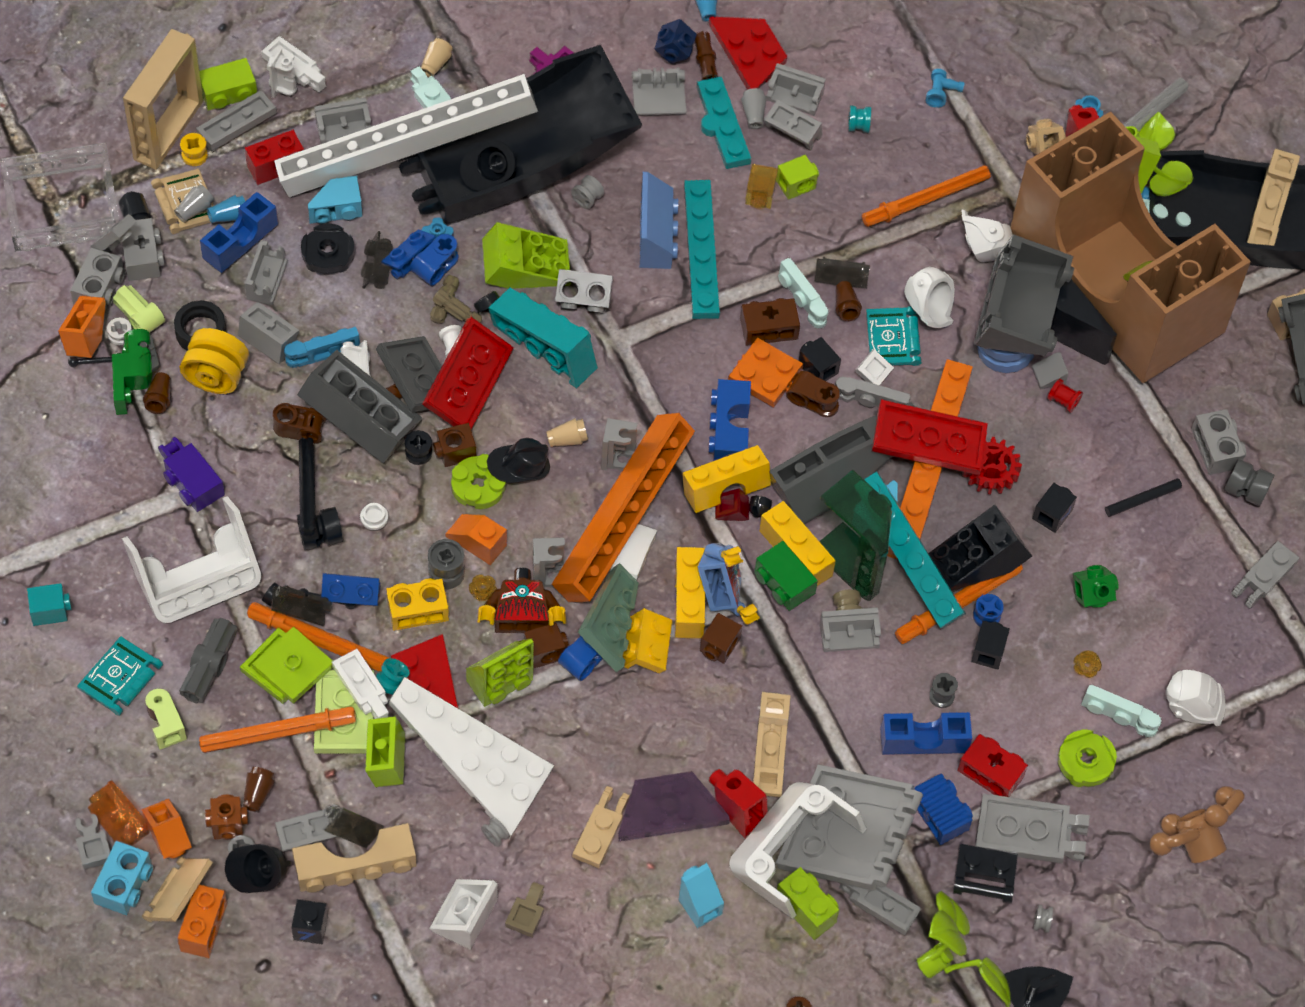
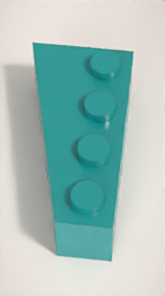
M509 288L488 307L493 325L517 344L520 345L524 342L530 354L535 358L544 357L552 365L551 370L558 375L563 372L570 377L569 384L576 389L598 369L589 331L582 326L578 327L571 323L565 316L557 315L550 311L546 305L538 304L531 300L525 293H519Z

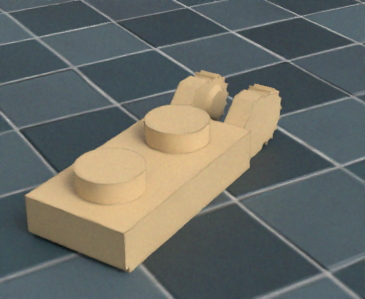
M606 786L599 804H596L574 849L572 858L596 868L601 867L623 820V813L627 807L630 795L623 793L614 812L606 808L613 796V788Z

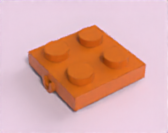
M757 337L745 355H742L741 360H738L736 367L728 376V380L751 381L750 394L774 408L802 370L803 363Z

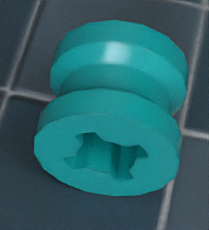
M850 105L848 131L854 132L856 129H860L863 132L869 133L871 107L866 106L863 109H859L856 106Z
M394 658L385 659L381 666L382 671H379L375 677L385 690V693L394 694L404 677L408 678L410 672L403 662Z

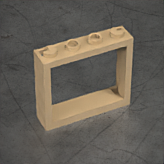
M174 29L169 31L123 97L133 159L155 170L158 169L203 103L195 38ZM175 73L178 93L159 121L155 123L153 104Z

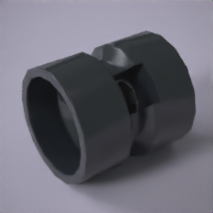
M336 507L322 509L316 515V533L314 536L308 535L304 537L301 535L300 514L297 515L298 528L304 550L320 547L321 542H325L327 545L343 542Z

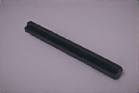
M311 437L299 440L301 535L304 537L308 535L314 536L316 533L314 444Z

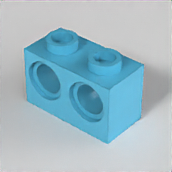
M116 841L91 891L94 904L127 916L130 908L135 907L140 899L141 891L139 889L143 881L147 882L152 874L153 865L149 852ZM128 863L137 864L134 869H124V866ZM122 888L125 890L119 896L111 895L115 889Z

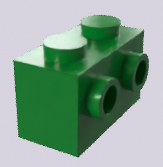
M781 541L756 558V578L761 584H766L769 587L776 602L780 605L783 604L788 611H791L816 594L818 580L784 541Z

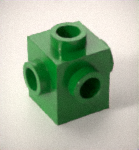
M1091 565L1087 567V570L1072 573L1075 599L1084 607H1104L1108 602L1117 600L1116 591L1119 589L1117 577L1105 566Z

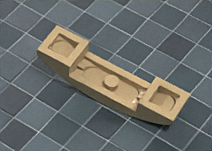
M1278 149L1274 150L1257 201L1246 243L1274 246L1279 223L1300 156Z
M762 692L753 783L767 796L781 797L790 695Z

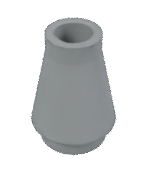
M748 89L743 92V97L741 98L748 127L751 129H759L764 126L763 120L767 97L761 89Z
M203 185L193 187L181 204L174 210V213L185 223L188 219L211 207L214 198Z

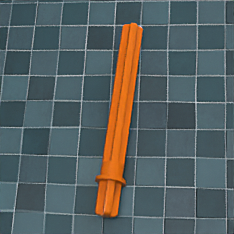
M984 165L896 201L882 202L878 208L863 213L862 220L866 227L884 220L887 223L891 222L892 218L904 212L987 180L991 177L989 168Z
M1021 564L1008 574L967 586L954 595L961 607L964 608L980 596L987 594L1021 573L1023 566ZM928 610L919 616L913 615L910 622L896 630L895 636L901 644H905L918 635H926L927 630L936 625L937 622Z
M252 602L248 608L247 616L267 625V629L271 630L272 628L277 629L279 627L287 633L294 626L314 645L340 656L358 649L368 666L374 670L382 671V664L385 659L389 658L279 612V608H274L273 610L256 602Z
M353 707L331 711L329 708H325V712L204 735L200 737L199 744L201 751L206 753L323 729L333 731V727L355 723L356 713Z

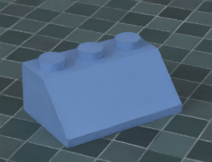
M643 172L640 268L671 269L672 258L677 259L678 243H673V236H678V221L673 220V214L678 215V199H673V187L649 172Z

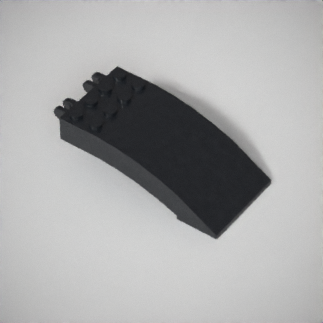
M594 46L554 59L552 64L526 78L538 112L396 160L399 162L405 160L399 165V170L402 174L419 170L427 185L416 189L412 193L414 201L422 202L418 206L420 214L425 215L439 211L445 225L511 203L543 189L591 163L640 129L642 123L602 46ZM500 141L517 153L516 168L512 177L501 184L476 191L466 186L461 179V161L467 153L488 142Z
M1204 150L1160 151L1161 158L1156 165L1160 170L1170 161H1179L1185 163L1193 174L1192 183L1173 195L1159 196L1154 194L1150 188L1149 214L1169 240L1179 246L1213 224H1216L1251 261L1250 265L1282 269H1305V165L1297 166L1279 223L1274 246L1246 242L1270 163L1232 159L1204 153ZM1153 171V173H1152L1151 176H1150V180H1151L1152 177H1154L1157 173H1155V172ZM1161 204L1167 209L1168 215L1166 218L1160 219L1153 212L1155 205ZM1179 212L1189 215L1191 223L1188 226L1183 227L1177 223L1176 215Z

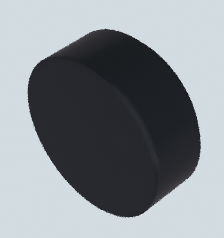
M492 291L476 301L473 306L478 313H481L500 296L496 291Z

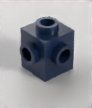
M681 19L664 24L657 35L658 39L654 50L670 64L686 60L692 53L697 33Z

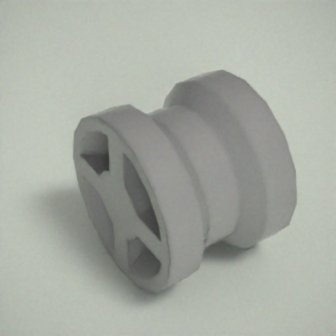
M586 175L581 180V185H576L571 190L574 200L586 209L592 207L594 200L600 199L605 192L601 183L590 175Z

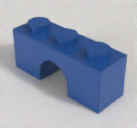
M258 192L238 207V218L228 230L218 224L200 240L202 258L220 273L224 272L278 225L276 206Z
M718 379L717 389H712L711 406H716V413H711L710 429H715V436H709L708 453H714L713 461L748 449L749 428L736 427L729 421L735 418H748L751 381Z
M970 712L941 713L938 720L929 723L913 721V713L884 714L880 727L882 755L965 753L972 742Z

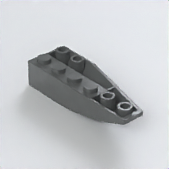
M912 402L904 404L915 407ZM877 415L837 432L769 471L772 487L804 525L848 500L856 492L853 486L878 471L893 457L872 451Z

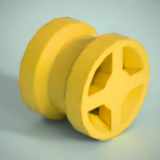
M198 133L186 134L180 141L183 162L189 166L202 165L208 158L206 140L202 135Z

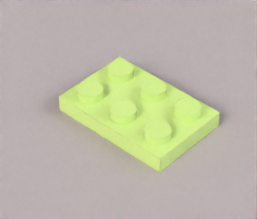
M330 670L316 683L315 713L325 712V708H329L331 711L353 707L356 713V722L333 727V731L328 729L314 731V754L366 753L368 719H373L374 717L371 712L365 715L359 709L335 670Z

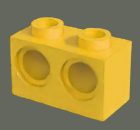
M428 578L419 583H399L386 588L393 631L449 621L448 604L442 579ZM427 598H436V599H437V600L434 601V602H427V601H425ZM402 602L409 604L406 607L398 606V604Z

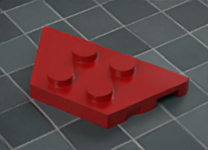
M709 18L708 24L747 90L758 89L764 82H768L774 73L777 63L781 65L787 63V55L765 19Z

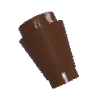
M842 281L836 285V314L844 321H853L860 316L862 305L852 284L848 281Z
M163 372L156 373L143 397L144 407L151 413H163L170 406L171 378L168 374Z
M252 767L251 772L247 773L242 807L247 806V810L252 812L260 811L275 783L273 772L260 767Z

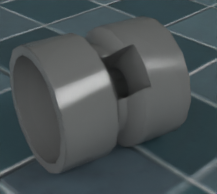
M1239 459L1224 491L1237 497L1245 495L1246 501L1260 507L1275 475L1263 469L1255 471L1252 464Z
M451 539L438 540L428 550L429 578L435 580L442 579L444 589L446 590L457 587L464 579V551L458 542Z

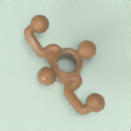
M1223 786L1216 792L1215 800L1217 804L1209 806L1207 810H1196L1183 817L1177 814L1166 815L1161 822L1163 832L1152 836L1150 849L1155 854L1164 856L1169 854L1172 848L1184 844L1192 863H1200L1220 855L1227 850V847L1218 827L1223 826L1227 822L1228 816L1243 802L1245 798L1244 792L1239 789L1234 790L1230 786Z

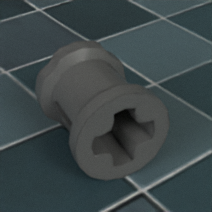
M940 673L935 677L929 693V699L934 706L947 708L953 704L955 691L958 688L956 678L948 673Z

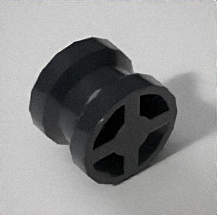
M417 430L412 431L406 436L404 442L406 459L414 465H422L429 462L433 453L430 435L424 431Z

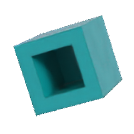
M62 583L27 588L29 611L33 626L68 621L67 610H72L69 593L64 594Z

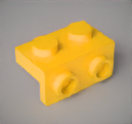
M644 608L630 616L632 624L631 629L627 630L626 639L629 642L627 650L623 652V658L625 659L624 668L628 669L637 664L660 674L666 670L672 619Z

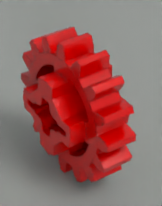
M992 437L990 442H985L980 475L963 472V477H970L968 482L970 486L975 483L978 485L977 491L980 492L983 488H987L988 494H991L992 490L996 489L1001 494L1004 486L1011 489L1013 482L1018 481L1022 464L1019 463L1020 454H1013L1015 447L1012 445L1007 448L1005 446L1006 440L1003 439L1000 443H996L995 437ZM1005 463H1008L1009 471H1007V466L1005 465Z

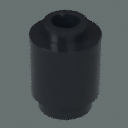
M127 192L119 200L118 204L123 218L128 214L135 220L151 218L142 193Z

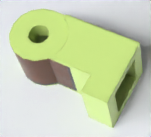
M159 688L150 691L145 701L150 718L156 721L158 727L153 728L159 750L187 740L185 728L170 694L166 690Z

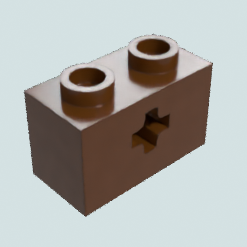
M778 298L766 302L752 301L741 305L740 322L746 346L752 345L757 337L766 343L798 340L800 321L794 298Z

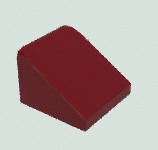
M738 488L721 493V504L715 506L716 520H749V497L745 492Z

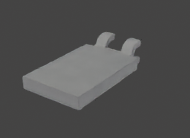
M983 794L976 846L1016 853L1021 858L1063 863L1064 856H1067L1072 860L1084 862L1086 842L1070 841L1071 831L1087 836L1090 815L1069 814L1070 806Z

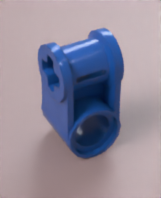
M442 234L436 237L426 249L413 259L410 270L429 285H436L458 262L459 256L456 251V239L450 234Z
M580 636L563 651L558 659V663L576 679L582 681L589 676L603 658Z

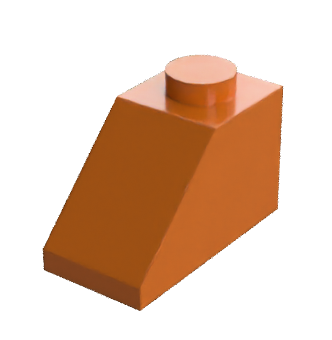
M79 296L58 330L67 356L87 358L93 356L102 341L105 298Z
M462 514L445 534V537L458 542L462 548L489 565L495 561L507 546V529L485 515Z
M169 798L141 809L156 846L164 859L179 857L185 853V850L192 848L181 817Z

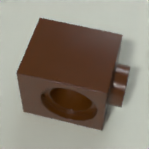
M469 423L437 431V442L433 443L437 459L442 458L444 467L457 465L466 458L476 456V444ZM452 444L459 445L458 447H454V448H453V447H449V445H452Z
M717 613L701 638L700 652L711 661H719L725 664L741 639L743 625Z
M554 623L553 626L547 625L524 632V640L532 639L534 642L533 669L558 662L560 655L569 646L565 632L559 631L557 623Z

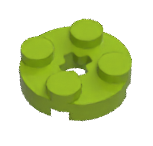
M488 454L466 458L452 469L451 489L454 497L460 504L475 506V509H486L496 505L503 497L506 482L499 481L489 472L487 468ZM476 478L484 479V486L479 487L478 484L472 485Z
M1088 729L1078 730L1069 734L1060 746L1058 753L1059 768L1075 787H1092L1104 783L1112 775L1117 759L1116 750L1112 742L1104 735L1101 737L1098 734H1093V731ZM1082 753L1094 757L1091 763L1081 760Z

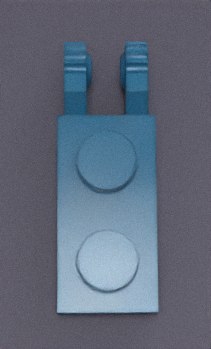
M356 327L343 328L336 333L323 337L317 336L304 343L294 341L286 344L287 346L284 349L286 364L294 368L326 360L334 351L338 350L340 352L343 343L348 341L353 342L355 346H359L358 330Z

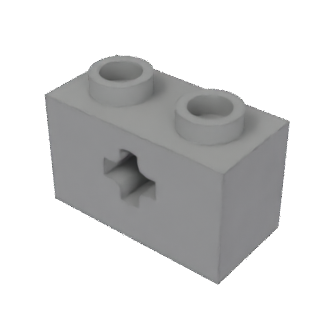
M152 218L136 220L137 222L130 228L133 233L122 242L128 281L161 277L159 266H164L162 250L156 249V244H161L159 228H153Z

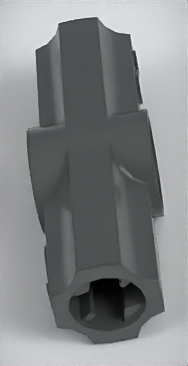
M214 618L203 643L198 644L192 654L191 668L179 690L180 695L190 702L196 704L199 702L203 703L214 678L219 677L225 667L227 651L237 633V626L233 625L229 620Z

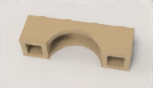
M408 823L379 829L378 838L373 847L363 855L353 858L336 856L329 852L321 842L292 848L300 892H318L326 886L335 884L337 886H346L351 884L353 880L363 878L373 880L386 873H405L411 870V868L417 867L415 849Z

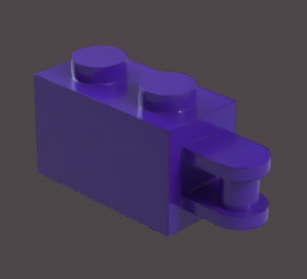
M173 437L169 444L158 446L159 452L164 458L165 472H163V475L170 486L175 485L179 489L180 498L186 506L191 504L195 511L199 512L225 495L223 481L192 443L184 447L176 437Z

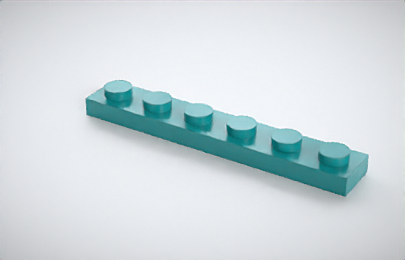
M684 180L692 319L719 318L720 309L711 180Z
M876 471L853 486L939 627L943 629L965 615V611L880 474Z

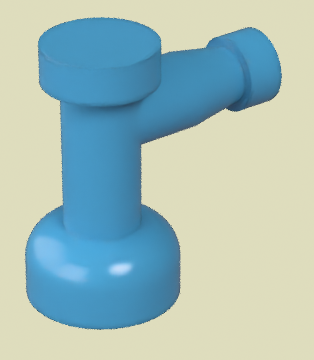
M934 69L931 74L933 86L926 94V103L935 108L944 106L947 96L942 89L946 88L962 92L964 82H957L947 78V72L943 69Z

